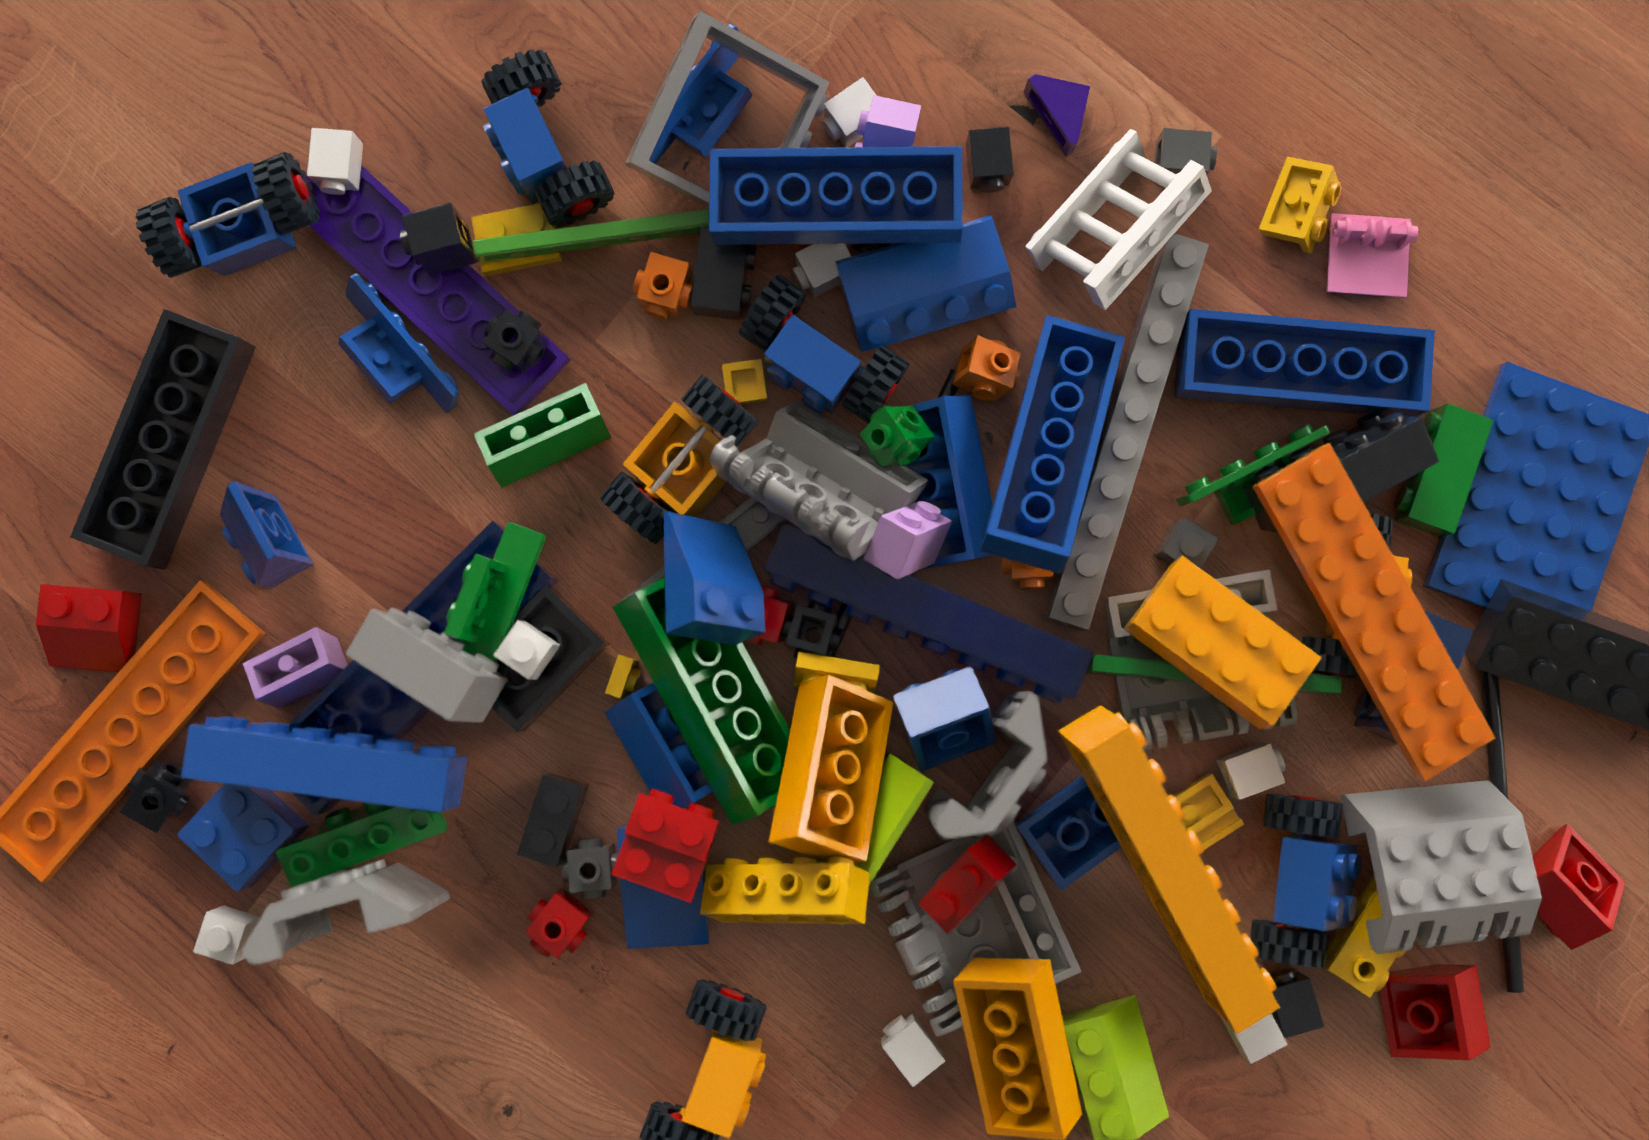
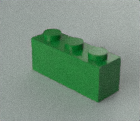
M586 383L474 433L485 462L501 488L612 438Z
M1449 403L1428 412L1423 422L1439 462L1410 477L1407 486L1401 488L1395 501V509H1398L1395 518L1396 522L1438 537L1455 534L1494 421L1493 419Z

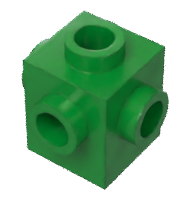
M883 406L870 416V423L860 433V436L868 446L870 455L881 466L908 465L917 459L921 451L935 438L914 406Z

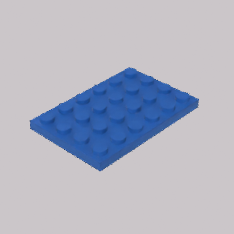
M1505 362L1500 366L1483 416L1494 421L1455 534L1440 537L1423 587L1485 609L1500 579L1592 611L1649 446V414L1510 362Z

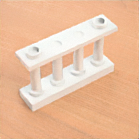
M1132 129L1112 146L1106 157L1045 225L1034 233L1031 240L1025 246L1035 267L1041 272L1045 270L1053 259H1056L1086 277L1083 282L1093 303L1104 310L1114 302L1212 191L1204 166L1192 160L1177 174L1147 160L1137 132ZM1134 171L1166 189L1153 203L1148 204L1120 189L1119 186ZM1106 200L1139 217L1126 233L1122 234L1092 217ZM1080 229L1112 247L1099 263L1095 264L1066 247Z

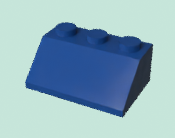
M654 682L634 692L604 712L649 791L652 788L674 796L672 805L681 808L689 806L690 803L696 802L713 791Z
M1082 776L1015 824L1031 853L1048 877L1061 891L1121 848Z

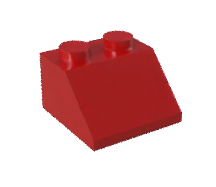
M40 584L36 628L49 666L119 672L134 656L136 651L142 593Z
M1566 824L1532 858L1542 897L1537 916L1546 924L1549 931L1555 937L1560 938L1573 950L1613 930L1625 881L1569 824Z
M1436 964L1389 972V978L1380 990V997L1391 1057L1470 1061L1491 1048L1476 965Z

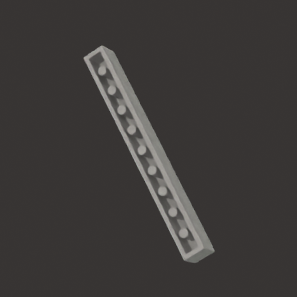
M1174 233L1158 251L1101 432L1070 557L1061 574L1057 573L1043 617L1044 620L1078 631L1089 630L1209 246L1207 243Z

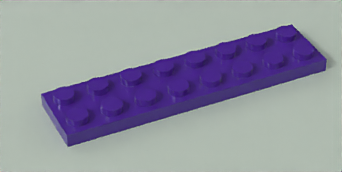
M362 165L359 191L345 190L343 195L322 192L308 176L306 177L307 182L311 183L313 187L311 191L317 198L318 203L315 204L320 211L318 214L320 217L319 221L309 226L513 416L522 412L571 361L564 352L543 334L548 341L545 345V353L534 367L529 368L526 374L515 367H512L509 372L489 359L492 352L483 343L486 338L484 332L489 322L496 315L501 317L506 309L518 316L520 312L470 265L436 275H431L422 265L417 266L413 256L406 254L400 238V231L405 230L402 216L413 212ZM517 331L509 341V344L514 343L517 340Z

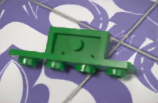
M1311 424L1305 425L1288 434L1290 442L1279 447L1277 442L1274 441L1254 451L1256 459L1244 465L1242 459H1238L1219 469L1221 477L1209 482L1207 476L1186 485L1184 488L1187 494L1177 498L1176 501L1180 507L1214 492L1230 525L1238 524L1256 514L1254 508L1250 506L1242 486L1254 481V475L1260 470L1271 466L1280 467L1290 462L1288 458L1289 453L1329 434L1330 431L1327 425L1313 430Z
M509 522L506 525L493 560L475 554L473 561L467 565L462 577L463 586L457 601L451 605L448 611V624L444 632L461 639L465 644L462 649L463 651L474 657L477 653L498 663L499 659L494 654L511 630L546 540L544 534Z
M364 802L363 807L349 811L348 807H343L327 814L316 834L279 847L276 855L290 886L295 887L443 833L448 827L442 812Z

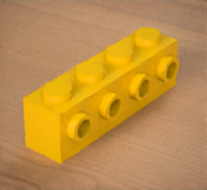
M797 857L793 859V864H783L781 860L773 858H759L758 864H748L745 860L727 858L724 859L723 865H707L700 914L722 923L865 924L870 873L854 866L855 861L845 857H831L829 863H818L815 859Z
M1374 874L1357 899V910L1354 920L1349 921V927L1339 928L1329 942L1325 967H1323L1369 998H1371L1374 992H1378L1384 987L1389 978L1388 970L1396 957L1399 958L1406 952L1399 950L1377 954L1371 947L1366 920L1383 918Z

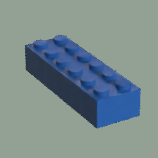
M962 146L710 149L709 232L715 245L961 243Z
M1190 309L1178 342L1174 398L1356 414L1380 412L1381 415L1402 413L1403 416L1417 417L1430 411L1435 330Z
M1046 315L1036 344L980 549L981 552L1061 574L1070 557L1125 340L1124 336Z
M222 716V718L207 717L206 724L189 725L182 778L444 812L459 807L461 804L467 756L455 755L456 747L431 744L430 746H421L420 750L414 749V741L402 739L378 740L377 744H373V736L347 733V735L335 734V738H330L331 730L305 727V729L293 728L291 733L289 732V724L264 722L263 724L249 723V727H247L248 719Z

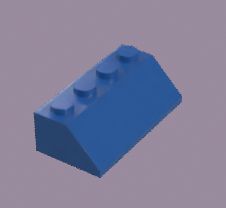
M991 215L963 223L961 243H895L835 261L852 332L862 353L880 348L883 345H890L1016 307L1010 269Z
M971 395L942 396L910 405L915 407L935 436L921 451L917 459L905 465L928 480L926 487L914 503L920 501L931 503L941 510V515L952 520L935 563L922 569L994 556L980 551L992 509V500Z

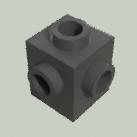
M601 837L577 840L578 846H573L567 850V857L561 860L562 880L564 883L569 882L570 893L581 892V898L583 899L605 897L606 890L612 889L617 884V878H619L611 875L618 857V853H615V844H603ZM584 863H592L596 867L594 877H586L584 875Z

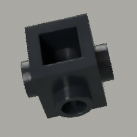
M506 309L501 317L496 315L489 322L484 332L486 338L483 343L492 352L489 359L508 372L512 367H515L526 374L530 367H534L541 360L546 350L545 345L548 341L538 330L541 324L523 311H520L518 316ZM517 331V340L514 343L509 344V341Z
M809 603L808 607L797 605L794 615H787L782 638L787 639L786 646L788 650L794 651L793 658L797 659L798 651L829 656L830 651L837 653L843 629L837 628V615L831 614V608L816 603ZM816 629L820 631L821 638L818 642L811 643L806 640V634L809 630Z
M156 759L147 771L140 767L126 787L132 794L119 813L157 834L170 815L178 818L188 804L191 796L185 792L193 779L182 778V769L179 766Z

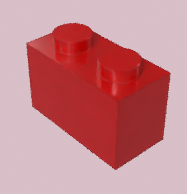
M987 834L958 858L918 904L946 934H949L977 909L1017 864Z

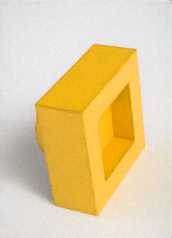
M762 359L722 364L725 391L739 401L741 405L768 401Z
M618 654L605 691L606 694L621 699L625 698L627 691L634 693L641 675V670L636 669L638 660Z

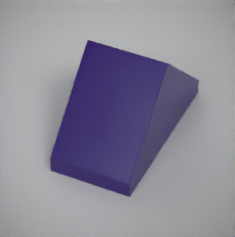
M1034 74L1028 78L1024 94L1065 157L1073 153L1079 140L1090 86Z

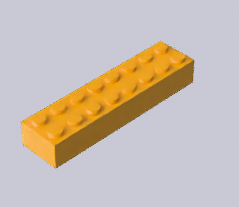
M1100 705L1058 730L1205 1002L1236 1034H1239L1279 1009L1280 1006L1272 993L1277 987L1269 973L1263 967L1259 969L1254 958L1259 956V953L1251 939L1245 933L1241 935L1236 924L1241 919L1237 911L1227 899L1222 900L1218 889L1222 887V883L1210 865L1204 866L1199 854L1204 852L1203 847L1191 830L1186 831L1180 819L1185 817V814L1174 796L1171 794L1167 796L1161 784L1166 781V778L1158 764L1153 759H1147L1142 749L1147 743L1139 728L1133 722L1128 725L1119 712L1113 714Z

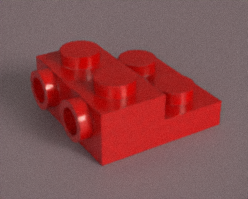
M652 788L649 796L639 793L624 832L626 835L611 875L692 903L720 822L712 819L714 810L690 803L687 810L672 805L674 796Z

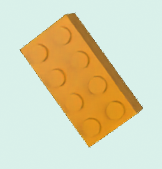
M1184 556L1179 557L1169 566L1124 627L1125 631L1259 730L1274 726L1322 658Z
M829 674L799 684L769 842L829 863L831 857L850 858L855 863L867 861L893 708L892 701Z
M973 958L953 980L987 1134L1065 1140L1081 1117L1082 1109L1050 959Z

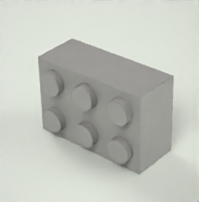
M390 608L389 612L371 609L347 650L346 655L449 721L483 722L508 678L497 672L499 665L477 653L474 657L462 650L465 644L461 640L444 632L440 636L428 629L431 622L417 613L409 611L405 614L395 608Z

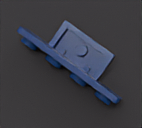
M728 24L729 27L739 32L737 27H735L732 24ZM712 41L707 53L697 65L691 68L649 158L650 162L656 164L675 139L704 158L706 157L710 149L713 148L753 96L748 87L726 74L739 58L737 54Z
M357 273L349 276L345 293L346 297L367 321L341 335L338 345L389 404L422 384L446 413L454 409L459 392L453 378L448 373L441 372L432 361L428 349L421 342H416L406 331L403 320L398 314L387 309L381 302L379 293L371 283H365Z

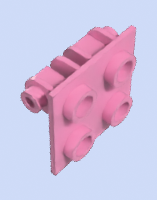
M1332 213L1330 217L1326 292L1406 298L1410 242H1416L1418 227L1411 226V219Z

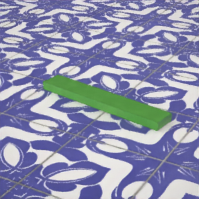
M709 209L473 240L474 253L478 262L485 263L700 234L701 227L709 228Z

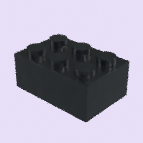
M547 585L516 614L511 629L518 620L525 621L561 646L537 680H528L501 660H498L497 663L499 665L497 672L508 678L492 708L516 732L526 731L610 644L554 588Z

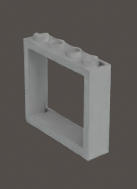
M699 11L693 17L625 165L709 208L710 192L649 161L705 38L805 92L779 148H806L812 137V132L808 128L813 117L819 118L826 107L824 103H826L828 95L825 92L830 82L706 13Z

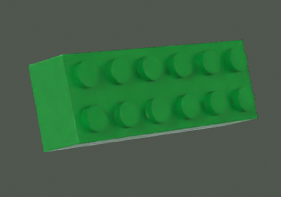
M665 577L612 607L731 824L734 825L757 817L774 806L777 802L790 729L743 643L732 645L666 634Z

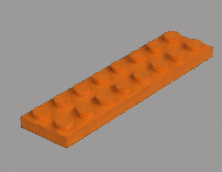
M1330 443L1320 446L1254 485L1253 489L1417 779L1426 782L1494 740V734Z
M200 580L0 806V846L41 883L49 881L128 791L126 787L140 767L146 770L266 633L209 583Z

